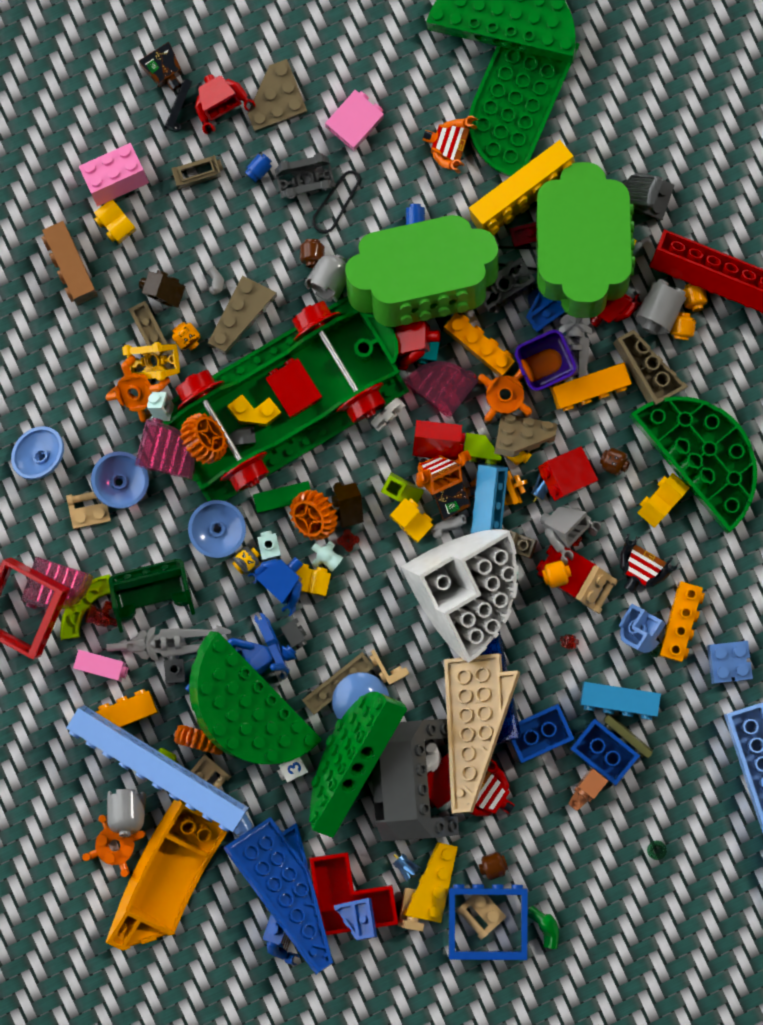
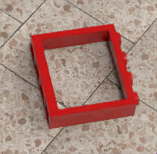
M10 557L2 560L0 565V596L12 569L55 591L32 645L0 629L1 643L34 660L41 657L70 588Z

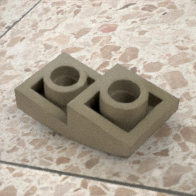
M510 531L517 554L532 559L538 541Z

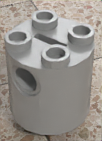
M662 279L652 282L649 293L644 298L636 314L642 329L653 335L670 333L680 309L686 301V292L677 287L673 289L668 286V282Z

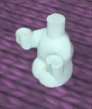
M331 541L323 547L315 543L311 548L317 553L315 560L312 562V565L316 568L323 563L333 572L343 557L333 551L335 544Z

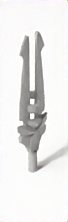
M566 314L561 318L560 323L563 326L559 328V331L562 333L566 332V339L571 350H578L577 352H572L575 357L579 358V377H582L587 372L590 339L585 337L584 332L593 334L592 328L588 326L590 318H575ZM579 402L578 407L582 408L583 405Z
M217 625L213 630L161 629L159 634L154 635L156 627H152L148 632L145 629L139 631L137 636L130 641L106 644L107 652L127 650L138 654L141 659L148 660L150 657L152 660L159 661L156 653H161L164 658L198 651L201 644L181 645L180 638L207 636L210 631L219 632L221 635L230 634L231 630Z

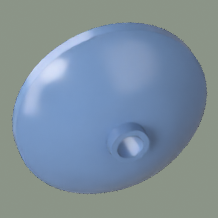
M40 426L28 430L17 440L13 447L11 463L14 471L27 480H38L48 476L57 468L64 454L63 439L56 430L50 427Z
M112 452L103 456L95 464L91 474V486L95 496L103 504L112 508L124 509L134 506L144 497L148 489L149 476L145 465L139 458L127 452ZM121 480L122 485H116L115 481Z
M212 500L203 503L193 512L188 524V534L191 543L200 553L208 557L221 558L231 555L241 546L246 534V524L243 515L234 505L222 500ZM217 525L221 527L219 533L214 532V527Z
M365 672L353 673L343 678L336 686L332 696V707L336 717L342 719L347 710L359 697L369 692H379L389 696L385 684L378 677Z

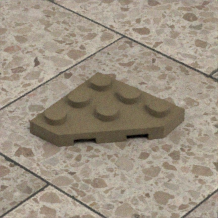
M285 59L269 65L253 100L256 108L252 104L249 109L250 112H248L254 132L307 113L288 60Z
M501 414L494 454L515 457L521 451H531L539 448L542 443L547 442L549 444L554 442L557 424L513 414Z

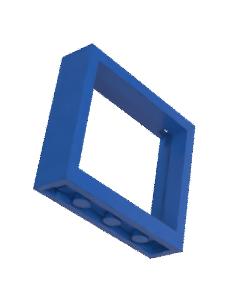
M453 884V888H449L448 959L527 960L528 889L523 888V885L512 884L511 888H504L503 884H492V888H484V884H472V888H465V884ZM455 895H521V951L455 950Z

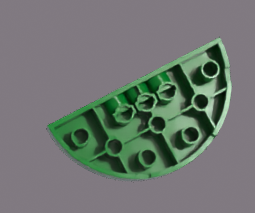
M436 0L426 21L427 29L430 31L574 64L576 55L575 26L565 0Z
M667 397L655 407H653L654 403L650 402L631 413L629 416L680 479L690 487V491L725 533L731 532L748 511L757 484L756 458L751 442L738 422L723 409L707 401L691 397Z
M209 632L198 648V654L194 664H192L189 680L192 710L195 712L198 720L197 723L205 736L224 753L237 759L257 764L288 762L299 758L313 749L322 740L315 731L219 632Z
M369 692L360 696L347 710L342 719L337 720L333 734L329 735L326 740V748L319 763L316 776H314L311 783L313 790L309 821L313 831L331 838L335 836L407 711L406 706L401 701L379 692Z

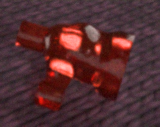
M105 601L102 610L90 604L85 617V623L102 627L109 625L117 627L116 618H112L109 615V610L112 609V602Z

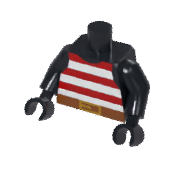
M627 534L625 544L620 552V568L623 570L622 574L629 578L624 586L629 592L634 593L638 585L646 588L647 586L653 587L663 582L679 566V562L676 566L671 565L670 562L673 558H670L666 563L637 546V536L634 541H630V534Z

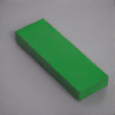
M309 481L253 494L257 514L290 506L292 500L299 493L311 490Z

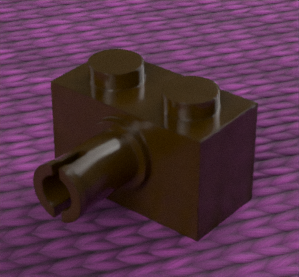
M157 270V273L149 271L147 278L143 277L140 279L139 288L143 289L142 293L163 305L179 307L186 287L179 283V279L168 277V273Z
M342 482L335 483L333 485L334 496L331 498L333 506L337 510L335 512V515L338 516L336 521H339L341 528L363 523L362 498L356 482L344 485Z

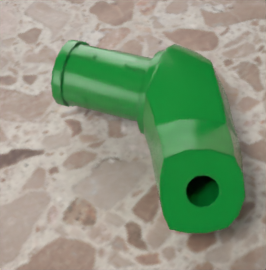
M531 906L528 909L531 913L528 912L527 917L539 924V929L544 937L543 947L558 949L559 928L556 920L551 914L545 915L534 906Z

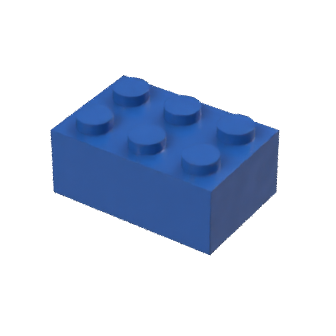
M559 704L504 728L520 763L574 740Z
M596 719L589 723L569 748V750L606 778L613 786L618 784L640 756Z

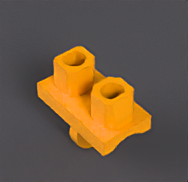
M508 471L506 484L509 493L505 494L504 506L523 503L518 489L523 494L526 492L524 485L528 484L527 479L521 481L519 475L514 476L513 479L510 471Z

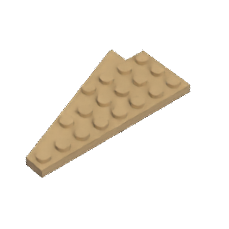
M500 653L479 655L469 663L462 658L444 659L452 814L473 813L520 675L518 670L502 672V657Z

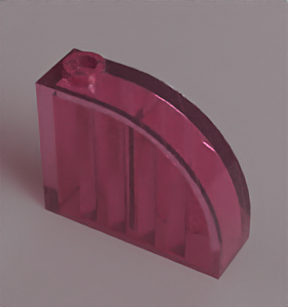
M435 361L424 364L413 371L405 381V385L450 419L478 384V380L476 379L477 376L470 370L466 372L453 363Z
M158 418L146 419L135 462L137 467L193 480L196 459L191 457V453L186 451V446L182 445L184 441L180 438L182 434L178 429L164 424L163 420Z
M35 557L32 569L70 588L62 609L73 606L80 601L87 593L94 577L88 573L39 557ZM28 577L21 601L26 602V607L35 610L37 606L47 609L55 591Z

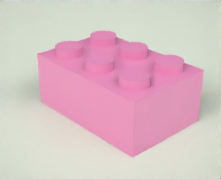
M131 143L79 166L97 207L149 183Z

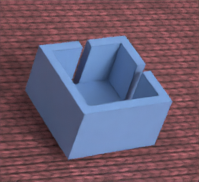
M748 641L707 646L712 684L753 679L751 662H747V659L750 658Z

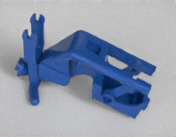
M260 613L262 617L260 620L255 615L254 620L267 646L237 638H230L227 641L259 675L270 668L272 671H281L280 678L284 680L290 672L286 661L295 660L296 657L294 655L297 652L289 645L286 647L282 645L280 647L270 620L263 613ZM189 684L185 687V689H186L188 692H189Z

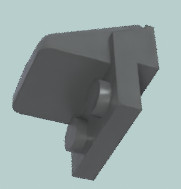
M645 173L631 175L624 185L629 191L630 204H633L634 208L633 212L647 215L659 221L663 220L675 185L664 181L659 176Z

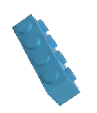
M491 464L478 465L471 534L485 530L502 529L508 467Z
M583 682L580 705L584 706V710L595 711V708L603 709V713L614 714V711H620L622 716L633 717L634 714H639L641 719L652 720L653 717H658L661 694Z

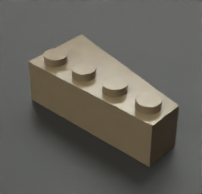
M242 275L208 341L209 347L226 355L248 328L253 325L255 320L267 309L269 304L277 297V292Z
M635 330L626 333L613 342L647 403L653 402V407L664 401V398L673 397L688 387L676 376L677 374L672 369H669L662 358L650 349L651 347Z

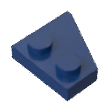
M539 291L526 319L536 333H538L566 312L561 306V301L550 300Z
M371 898L334 905V909L343 918L345 925L350 928L356 941L377 937Z

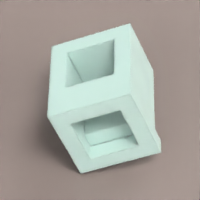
M152 392L147 403V408L152 414L151 420L170 421L175 405L167 392Z
M272 531L260 533L261 537H257L262 560L281 557L276 533L272 534ZM267 541L272 542L271 548L265 547Z

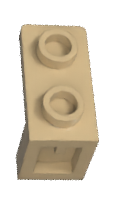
M375 650L371 651L372 655L369 658L374 667L379 666L381 672L378 674L383 683L387 682L388 685H391L409 675L406 667L402 669L399 666L390 671L392 675L389 676Z
M405 888L398 926L405 929L423 931L424 923L418 922L419 918L403 915L405 909L410 904L413 892L415 893L416 889Z

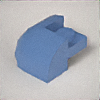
M631 604L619 624L621 640L640 652H650L659 644L656 639L666 623L649 614L644 609Z

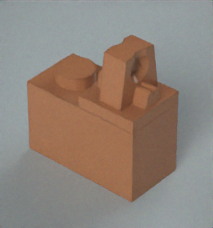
M589 769L574 788L575 792L568 804L578 811L587 801L590 802L598 795L608 780L596 770Z

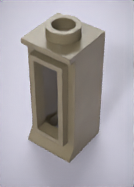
M215 155L171 169L177 189L179 190L221 177L220 171L223 170L220 159L216 160ZM211 164V171L183 179L181 172Z

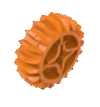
M197 413L189 416L183 422L180 429L182 434L180 438L184 441L182 445L186 446V451H189L191 457H195L197 462L201 461L202 464L207 463L209 465L215 461L217 462L224 456L228 447L226 444L227 438L224 437L225 432L222 431V426L217 424V420L214 421L212 416H207L206 413Z
M317 490L301 492L292 500L289 506L291 509L289 514L293 516L290 521L295 523L294 527L299 529V533L304 534V538L309 537L311 541L326 539L336 530L335 527L338 524L336 521L338 516L335 515L337 510L333 509V503L328 501L329 497H324L323 492L318 493Z
M185 725L177 727L174 734V742L176 744L216 755L223 753L205 736L202 730Z

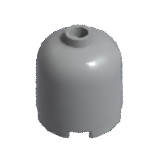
M338 254L336 256H322L305 280L304 285L306 288L310 289L312 287L317 291L315 295L323 300L332 302L334 299L337 302L346 286V259Z
M116 789L115 794L109 791L107 793L108 827L113 832L119 833L120 837H130L131 834L140 831L144 824L146 794L144 792H141V795L135 794L134 789Z

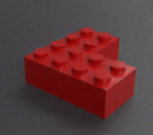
M348 852L309 858L313 886L326 935L351 932L350 928L343 922V918L334 909V905L365 898H371L376 928L398 924L393 886L386 885L354 890Z

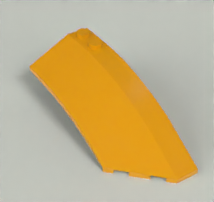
M181 799L179 801L173 800L149 840L128 882L107 936V944L124 951L130 949V946L157 940V937L176 934L175 930L201 875L227 834L226 831L219 827V823L214 820L212 822L202 817L203 813L197 809L196 811L190 810Z

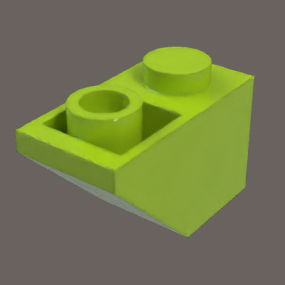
M466 433L463 451L468 450L472 457L468 462L477 463L478 460H483L485 464L491 465L501 462V455L494 454L495 448L485 435Z
M392 472L381 490L382 493L399 502H402L405 498L407 500L411 498L416 503L419 502L425 491Z

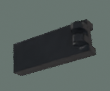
M186 78L181 84L164 126L167 130L178 132L181 129V125L176 120L192 81Z

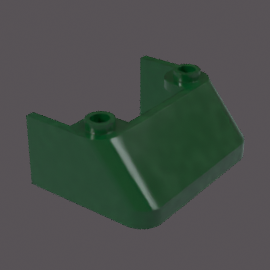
M173 559L116 573L109 578L112 607L120 633L124 632L122 621L132 619L136 614V608L173 599L174 604L177 606L189 604L191 614H195L184 562L181 559Z

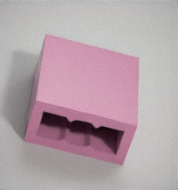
M356 90L351 93L325 123V127L353 152L384 118L383 109L376 103L374 105L368 101L369 97L365 93Z
M79 649L73 667L76 670L122 682V678L126 679L129 669L126 667L127 663Z

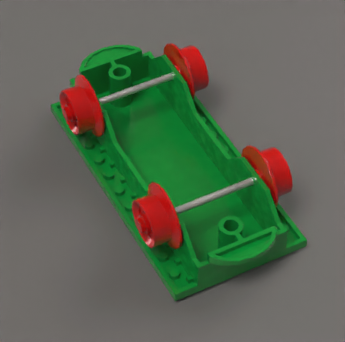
M348 296L329 307L325 301H321L302 309V312L292 319L294 328L213 376L209 370L188 376L175 389L179 396L171 400L175 406L170 421H160L166 431L163 439V454L167 464L178 476L185 480L195 481L207 501H227L247 488L255 487L262 479L363 419L371 418L377 411L387 406L395 398H400L409 393L407 386L400 376V371L395 365L399 352L398 340L394 330L391 327L378 323L374 315L356 311L350 305ZM366 348L369 351L367 353H360L359 349ZM294 358L296 360L298 358L323 399L290 419L266 381V378L268 377L267 374L273 369L277 368L279 370L284 367V363L289 359ZM242 394L254 409L270 397L281 411V416L267 427L244 425L238 423L227 406ZM197 413H206L207 416H212L214 421L217 420V424L222 426L221 429L225 432L224 437L227 438L226 444L229 448H226V453L220 460L209 465L207 463L202 464L201 461L197 462L195 457H191V453L186 451V446L182 445L184 441L180 438L182 435L180 429L183 422L189 416ZM254 426L256 445L235 447L229 437L230 433L241 427Z

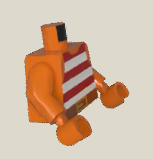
M474 116L439 124L436 133L425 130L422 141L433 144L431 153L442 168L454 170L457 174L461 173L457 168L460 165L464 166L460 159L470 129L468 127L472 129L477 128L476 125L472 124L474 120H478Z
M465 450L459 453V458L456 460H450L441 455L429 460L426 458L421 459L418 463V473L416 474L417 486L420 488L425 487L434 495L462 482L461 468L467 461L472 459L469 451Z

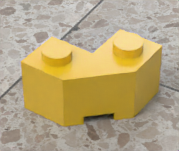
M243 394L227 406L238 423L244 425L267 427L281 416V411L270 397L255 409Z
M674 473L668 478L664 476L657 484L660 486L650 498L646 496L639 504L642 508L637 513L654 528L690 488Z
M405 498L389 517L418 543L433 527L432 519L426 513L421 514L419 512L420 510L417 509L419 505L413 499L407 500Z

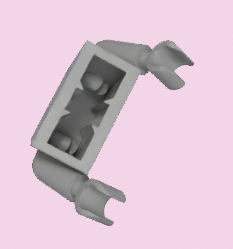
M558 507L551 515L544 513L540 518L541 524H544L545 536L554 549L562 554L560 560L564 565L568 564L566 557L572 561L574 556L572 551L565 550L564 548H569L587 529L591 536H596L601 528V524L598 521L592 522L587 512L582 511L580 508Z

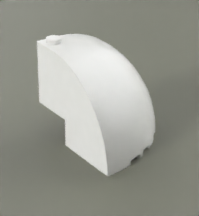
M485 530L453 539L401 566L408 584L433 626L453 651L468 663L487 649L486 646L493 638H497L499 635L498 631L503 623L506 624L510 616L513 598H516L518 588L516 581L519 566L516 564L515 554L517 552L514 541L508 530Z

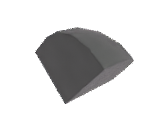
M254 426L235 429L229 435L235 447L256 445Z

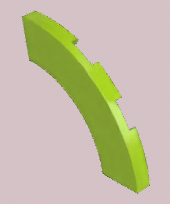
M110 574L87 582L71 597L61 619V640L80 637L81 621L87 609L99 598L110 594Z

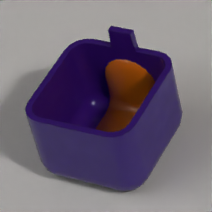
M550 330L520 344L515 349V357L521 373L532 390L544 391L574 377L579 371L578 363L566 336L558 330Z

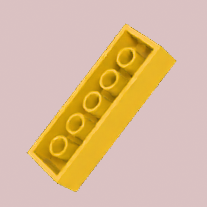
M561 140L554 143L470 206L469 211L472 222L478 229L487 230L492 235H495L500 227L511 223L516 215L524 213L532 203L537 202L538 191L544 183L550 180H560L563 169L575 163L572 153Z

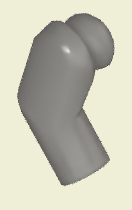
M213 266L207 271L213 279L209 292L212 295H217L223 290L224 278Z

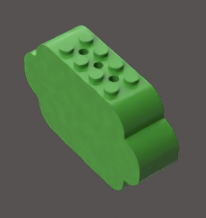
M572 163L571 166L563 169L560 180H550L544 183L537 194V286L544 297L550 300L561 301L563 310L575 318L598 316L605 309L607 300H616L625 295L629 288L630 276L634 275L635 256H633L635 246L633 238L634 221H632L634 208L633 204H630L629 191L623 183L617 180L606 179L604 171L594 163Z
M456 215L369 233L359 242V254L350 258L345 266L347 296L350 305L358 312L373 313L376 321L387 327L409 325L478 308L485 301L486 287L492 285L498 278V245L496 239L487 230L472 229L466 219Z

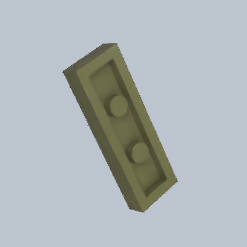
M608 714L604 718V722H606L604 726L612 733L616 731L620 734L619 739L628 745L630 743L634 746V751L641 758L644 756L649 758L652 755L653 750L615 717Z

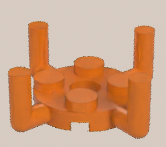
M130 355L121 364L124 376L118 381L117 386L106 394L105 398L107 401L118 400L122 406L128 407V410L137 412L141 422H146L152 416L148 409L144 410L147 407L149 396L152 392L162 391L170 383V378L166 377V379L158 384L151 385L146 375L131 372L130 366L136 361V358ZM130 389L137 390L138 396H134Z
M520 369L514 377L505 375L491 380L484 374L478 376L477 382L487 386L486 400L491 407L484 417L486 424L491 423L496 413L510 414L518 409L524 412L525 417L531 416L532 409L523 403L524 389L520 380L524 376ZM504 389L508 390L511 394V397L507 400H503L500 397V392Z
M100 815L98 820L102 823L104 830L96 838L95 850L83 854L82 859L89 861L99 856L106 864L119 865L121 876L126 877L130 874L126 861L134 851V842L144 838L146 833L141 830L131 834L130 837H120L119 833L113 832L108 827L107 815ZM112 840L120 842V849L118 851L110 849L109 845Z

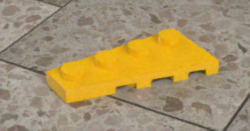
M437 842L427 863V868L421 876L420 883L415 893L413 892L410 904L405 909L403 915L438 923L442 922L457 846Z

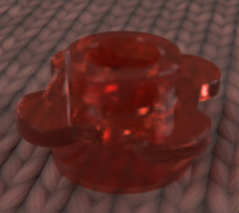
M345 529L343 531L344 534L337 539V544L342 545L346 552H351L353 546L359 543L360 539L358 536H354L351 530Z
M565 634V636H560L561 646L564 648L576 649V645H579V640L574 635Z

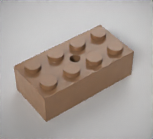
M64 221L43 229L44 236L41 238L47 250L52 251L49 256L56 268H60L57 273L63 285L67 284L68 286L65 288V291L70 301H75L77 305H80L97 297L95 288Z

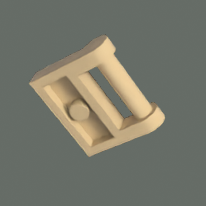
M94 492L72 496V494L66 495L73 529L111 522L109 508L102 502L101 504L75 509L74 503L98 499Z
M594 565L575 599L592 611L600 614L602 605L613 586H616L618 580Z
M206 754L191 770V772L206 781L215 772L219 773L220 776L212 784L218 789L226 780L228 781L231 778L225 770Z
M472 895L455 910L475 930L480 940L485 938L506 918V915L488 895ZM470 905L487 923L488 926L485 929L466 910Z

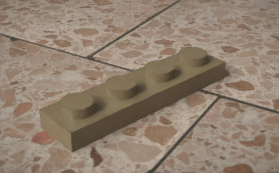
M146 301L129 309L147 346H152L154 342H159L162 345L167 344ZM165 351L162 355L168 357L172 354V351ZM153 356V358H154V360H155V362H156V364H157V358H156L155 356ZM169 362L164 365L168 369H175L174 364Z
M362 652L302 699V701L315 715L332 701L333 692L343 678L357 672L368 673L374 666Z

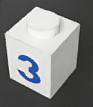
M301 756L280 764V769L277 770L281 780L286 779L287 783L308 773Z

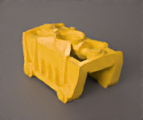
M154 342L152 346L132 347L124 345L122 347L123 355H128L127 358L133 354H142L144 356L140 360L136 358V361L130 366L132 373L144 374L148 379L156 378L159 381L180 373L176 344L162 345L159 342ZM173 350L172 354L168 357L162 355L165 351ZM152 356L157 358L156 366L151 363ZM169 362L174 364L175 369H168L164 365ZM140 364L145 367L142 372H135L134 368L139 367Z

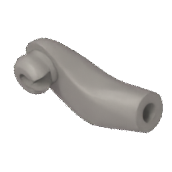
M459 515L435 524L431 528L433 537L441 538L443 531L455 530L466 524V516Z

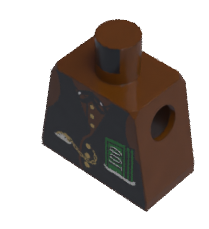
M169 42L139 60L140 67L159 87L168 84L170 89L175 91L181 86L177 77L182 74V71Z
M462 481L434 494L443 521L471 507L469 499L475 497L476 485L465 488Z

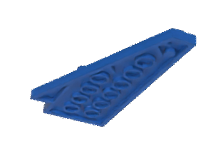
M269 817L226 845L224 850L315 975L329 967L333 960L299 828L295 823L282 832L273 819Z

